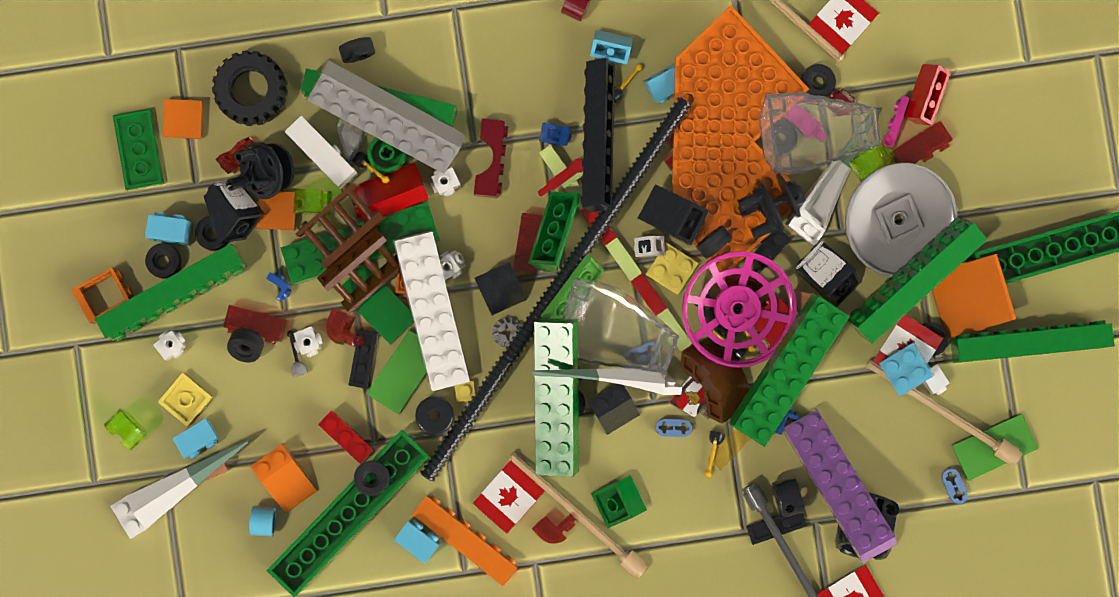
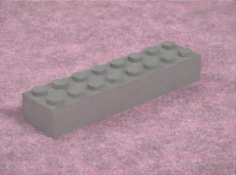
M329 60L307 99L443 174L457 155L465 138V134Z

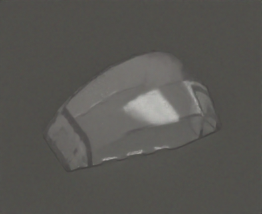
M804 92L765 95L759 117L763 156L774 173L802 174L881 145L877 107L855 102L850 103L840 99L834 100L825 96L809 95V93Z
M574 279L562 319H578V361L591 365L599 364L608 367L615 366L625 369H641L642 371L667 373L679 336L655 314L619 288L589 279Z

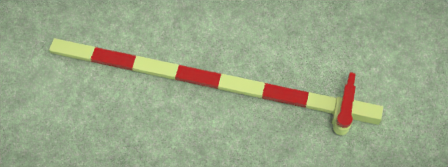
M552 145L539 152L555 175V177L547 182L546 186L538 191L539 196L545 195L550 190H555L560 185L563 186L567 193H579L582 196L583 189L577 180L583 177V159L577 158L567 167ZM580 196L577 207L591 225V222L595 221L594 218L598 217V212L591 213L584 209ZM610 227L606 228V232L602 233L603 237L600 238L678 349L682 352L693 346L687 334Z

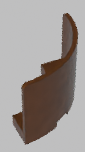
M709 337L699 342L708 352L723 358L724 346L715 343ZM694 345L681 352L680 369L688 373L697 384L700 383L705 391L703 396L707 407V417L721 424L731 419L749 391L747 378L742 367H728L718 364L705 357ZM732 354L731 360L738 361Z

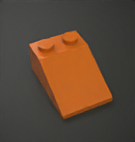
M285 444L279 445L250 466L260 482L285 513L317 492V489Z

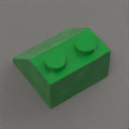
M631 475L591 493L607 528L647 511Z

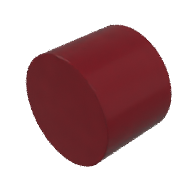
M565 0L561 13L581 22L591 0Z

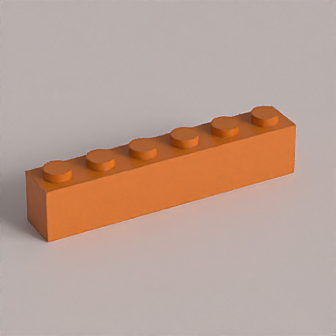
M427 495L412 515L504 586L518 568L515 565L517 561L509 555L505 557L501 554L502 549L496 544L492 543L490 545L485 541L487 537L479 531L473 532L470 529L471 525L464 519L459 521L454 517L456 513L449 507L444 509L440 506L441 501L435 496L429 497Z

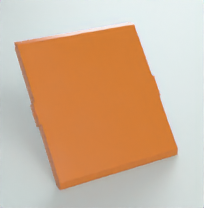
M997 254L960 264L932 290L941 324L946 330L948 338L973 331H983L987 327L1016 319Z

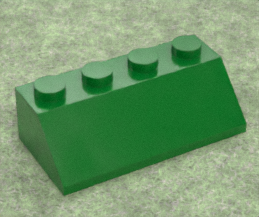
M550 192L528 262L529 264L544 272L557 273L581 194Z

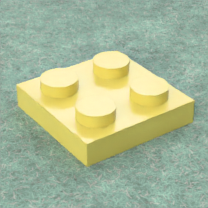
M666 243L665 255L657 256L646 276L678 296L699 263Z
M182 373L158 403L185 426L189 427L213 397L185 373Z

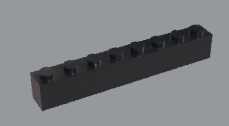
M607 58L586 61V69L584 71L586 83L584 87L585 105L583 107L585 119L583 123L584 141L582 143L584 155L582 160L583 177L581 184L583 191L581 204L584 209L591 213L612 210L615 64Z

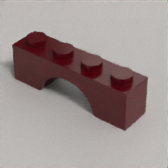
M482 118L480 140L487 143L492 149L493 160L485 172L475 176L474 196L497 199V194H501L502 183H499V176L504 173V164H501V158L506 155V145H503L504 137L507 138L508 126H505V121Z

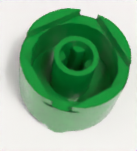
M376 137L373 138L367 150V156L371 165L383 174L397 171L404 167L407 161L406 153ZM386 150L392 152L389 158L383 156Z

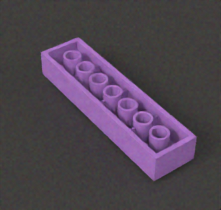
M815 410L784 427L788 441L861 562L864 563L897 545L894 533L819 411Z

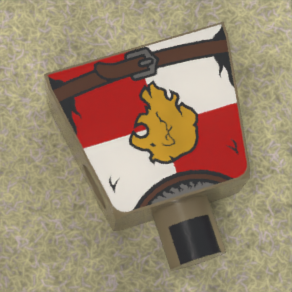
M689 376L681 385V394L673 395L668 400V403L692 418L701 413L705 418L709 419L703 396L705 391L700 383L697 384Z

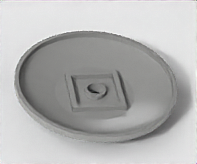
M893 163L883 166L866 176L851 195L845 214V231L848 243L853 253L866 267L879 274L892 277L895 272L907 266V262L911 258L917 257L925 245L931 244L937 234L948 229L950 223L958 218L956 202L946 182L935 172L924 166L913 163ZM902 214V222L896 224L894 222L895 216Z

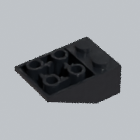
M655 184L637 219L686 245H692L709 211Z

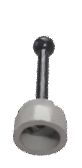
M289 330L287 336L290 338L295 363L291 367L292 376H301L308 373L304 363L299 362L294 346V331Z

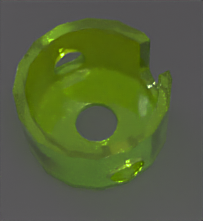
M879 143L853 158L849 165L861 182L870 173L891 164L893 161L884 146Z
M317 189L294 190L293 212L301 215H317L324 209V203L328 205L332 201L333 192L323 193V190Z
M119 408L104 423L108 432L112 436L117 433L123 439L121 444L130 451L147 436L145 428L122 408Z

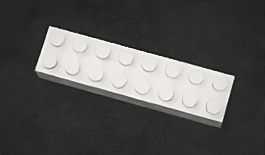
M430 230L394 239L393 242L430 389L435 391L470 382L433 232Z

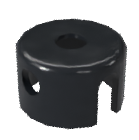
M437 396L427 397L422 400L417 406L415 413L416 423L420 429L433 435L442 434L450 429L455 416L451 404L444 398ZM431 410H437L440 413V418L437 421L430 420L428 415Z
M794 476L772 482L774 498L783 519L805 513L801 492Z

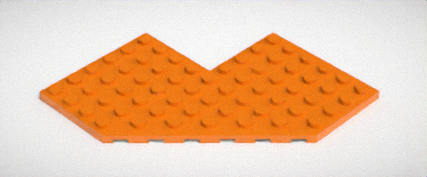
M732 5L675 58L674 102H677V97H681L689 102L692 107L691 109L688 108V113L684 114L685 118L681 119V123L677 124L678 128L674 129L672 192L709 211L692 243L696 249L698 243L719 226L723 225L732 236V239L721 250L707 258L708 261L728 252H751L768 235L766 234L756 240L754 239L750 229L764 223L766 219L761 211H755L742 218L737 208L739 206L737 199L751 194L755 190L754 183H756L755 180L758 178L764 184L771 199L782 194L776 179L777 174L780 173L786 182L791 181L755 141L809 90ZM787 202L776 207L782 221L792 212ZM744 257L726 258L716 262L715 265L719 272L734 268Z

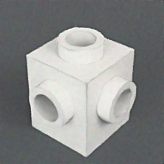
M452 167L447 169L444 174L437 170L434 172V176L431 177L433 180L430 183L434 193L439 192L440 196H450L455 193L454 189L461 187ZM444 180L448 181L445 185L441 184Z
M456 250L451 253L446 251L439 256L444 280L450 277L455 279L463 273L461 269L467 266L464 263L463 256L457 253Z
M311 326L293 333L296 339L294 346L297 353L301 352V355L311 357L318 354L317 350L322 349L320 345L323 344L322 338L319 333L315 332L314 327ZM307 340L311 342L309 346L306 345Z
M167 330L158 337L160 340L153 345L164 360L169 361L172 357L176 359L184 353L183 349L186 345L183 342L186 340L180 332H169Z

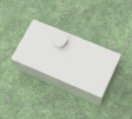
M302 116L285 131L340 189L347 183H351L358 176L357 172L340 156L343 152L335 144L331 146Z

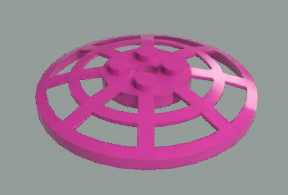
M745 251L724 253L702 265L689 281L682 302L684 328L696 349L705 357L718 364L738 368L753 366L769 359L796 319L797 313L795 292L784 271L768 258ZM746 257L743 268H732L719 272L715 265L716 262L726 258ZM755 259L768 265L779 277L768 283L760 274L750 270L753 260ZM708 268L713 278L704 286L700 297L689 295L696 279ZM731 274H741L738 285L728 287L723 277ZM748 276L757 279L763 287L755 292L746 287ZM714 283H717L721 292L716 300L705 298L709 289ZM782 284L786 288L789 299L788 315L777 313V300L773 289ZM767 293L771 302V311L761 309L759 298ZM688 303L698 304V318L702 328L694 334L690 329L687 317ZM736 303L742 305V311L738 314L733 312V306ZM704 306L714 307L715 318L706 323L704 318ZM759 317L769 319L765 328L758 334L753 326ZM775 320L785 322L786 326L780 338L768 349L762 339L770 332ZM719 324L728 329L726 341L718 338L711 330ZM747 331L751 337L748 341L734 343L735 332ZM707 334L715 343L724 346L723 358L708 352L699 344L698 340ZM754 344L762 353L757 357L747 360H731L733 349L746 348Z

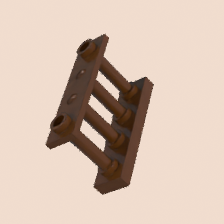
M347 183L341 188L342 193L309 222L304 221L297 228L299 231L295 233L297 237H302L305 234L322 253L324 260L321 264L325 269L329 268L372 229L386 219L382 212H372L354 190L359 186L357 183ZM347 196L367 217V222L363 226L358 225L340 205V202ZM332 209L352 229L353 235L348 239L346 237L343 238L325 217ZM318 222L338 242V248L334 252L332 250L329 251L311 230Z
M376 227L317 277L327 291L334 288L344 298L341 304L349 314L396 273L401 271L397 254L393 256L383 245L387 240ZM375 250H378L388 261L380 269L369 258ZM362 262L373 273L366 281L354 271ZM347 275L359 286L351 294L339 283Z

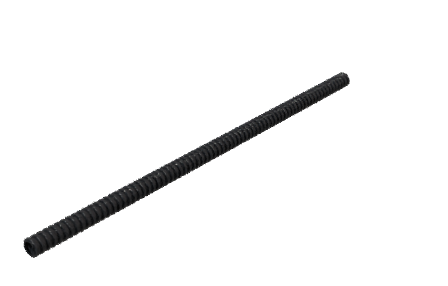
M677 97V102L673 103V108L670 107L671 111L666 113L667 117H664V121L659 123L660 127L656 128V133L653 132V137L649 138V143L646 142L647 146L642 148L643 151L639 152L640 156L635 158L636 162L632 163L633 166L628 168L629 172L625 173V178L622 177L623 181L619 182V186L615 187L616 191L612 192V210L598 212V217H595V221L591 222L592 226L588 227V231L584 232L585 236L580 238L581 242L577 243L578 246L574 247V252H571V256L567 257L568 261L563 263V267H560L561 271L557 272V277H553L554 281L550 282V287L547 286V291L543 292V297L540 296L541 300L536 302L537 306L533 307L534 310L529 312L530 316L526 317V322L523 321L524 325L519 327V332L516 331L517 335L512 337L513 341H509L510 345L506 346V351H503V355L498 357L499 361H496V365L492 366L493 370L488 372V376H485L486 380L481 382L482 386H479V390L475 391V396H472V400L468 401L469 405L464 407V411H461L462 415L458 416V421H454L455 425L451 426V431L448 430V435L444 436V441L441 440V445L437 446L438 450L434 451L435 454L430 456L431 460H428V464L424 465V470L420 471L423 477L433 482L435 481V476L438 477V472L442 471V466L445 467V462L449 461L448 457H451L452 452L456 451L455 447L459 446V441L462 442V437H465V433L469 432L468 428L473 426L472 422H476L475 418L479 417V412H482V408L487 406L486 402H489V398L493 397L492 393L497 391L496 388L500 387L499 383L504 381L503 377L507 376L506 373L510 372V367L513 368V363L517 362V357L520 358V353L524 352L523 348H526V344L531 342L530 338L534 337V322L542 318V313L586 254L592 253L591 249L596 247V243H599L598 239L603 237L602 233L606 232L605 229L610 227L609 223H612V219L616 218V213H619V209L623 208L622 204L627 202V198H630L629 194L634 192L633 188L636 189V184L640 183V178L643 179V174L647 173L646 169L651 167V163H654L653 159L657 158V153H661L660 149L664 148V143L667 144V139L671 138V133L674 134V129L678 128L677 124H680L681 119L685 118L684 114L688 113V108L691 109L692 106L689 102L681 97Z

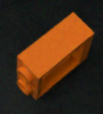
M111 267L71 289L90 324L96 323L94 318L134 296L129 286L126 287L123 280L125 278L120 270ZM113 276L125 300L97 315L85 291Z

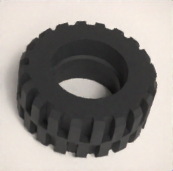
M245 50L241 54L237 52L231 54L232 58L230 59L225 58L222 61L224 64L221 67H217V75L213 76L212 80L214 83L212 93L215 96L214 100L219 109L229 119L246 126H252L253 124L259 126L263 125L264 121L269 122L273 120L272 117L281 112L280 108L285 105V96L288 95L287 80L278 64L266 54L263 55L258 51L249 52ZM255 71L265 77L268 90L265 97L259 103L245 106L235 99L233 85L240 75Z

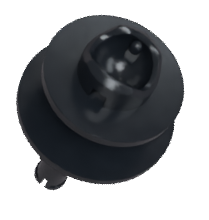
M251 143L244 150L234 153L235 161L240 162L241 174L238 177L227 179L226 186H231L228 187L229 191L247 188L257 198L270 199L276 196L280 190H284L291 185L294 178L293 160L289 152L278 143Z
M780 173L777 174L776 179L782 194L771 199L764 184L758 178L755 180L756 183H754L755 190L751 194L737 199L739 205L737 208L742 218L755 211H761L766 219L764 223L750 229L755 240L776 230L784 231V226L776 207L787 202L795 217H801L798 206L806 200L801 186L796 181L786 182Z

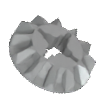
M501 318L493 326L492 335L498 345L502 347L509 346V341H513L512 337L517 335L516 332L511 333L510 340L508 341L506 335L499 334L505 331L506 324L510 330L519 332L521 324L514 318Z

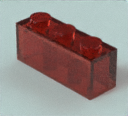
M939 121L892 150L890 155L895 163L916 164L921 160L926 162L934 157L932 153L938 149L941 153L949 148V143L953 139L943 123Z
M522 213L513 266L514 271L536 274V271L540 270L528 262L543 216Z
M229 305L223 327L228 329V333H232L239 328H248L265 338L264 342L276 344V341L282 342L287 320Z

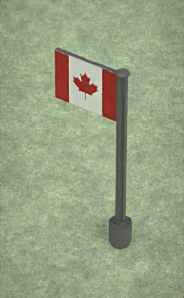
M754 482L742 489L743 496L752 511L756 510L762 516L808 597H884L866 565H863L816 594L766 509V503L769 501L761 487L757 486Z

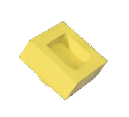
M474 381L455 385L456 402L472 400L471 397L475 396Z

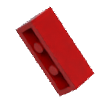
M922 64L904 117L915 124L932 126L951 72L940 65Z
M330 411L318 424L359 464H362L375 451L368 442L334 411Z

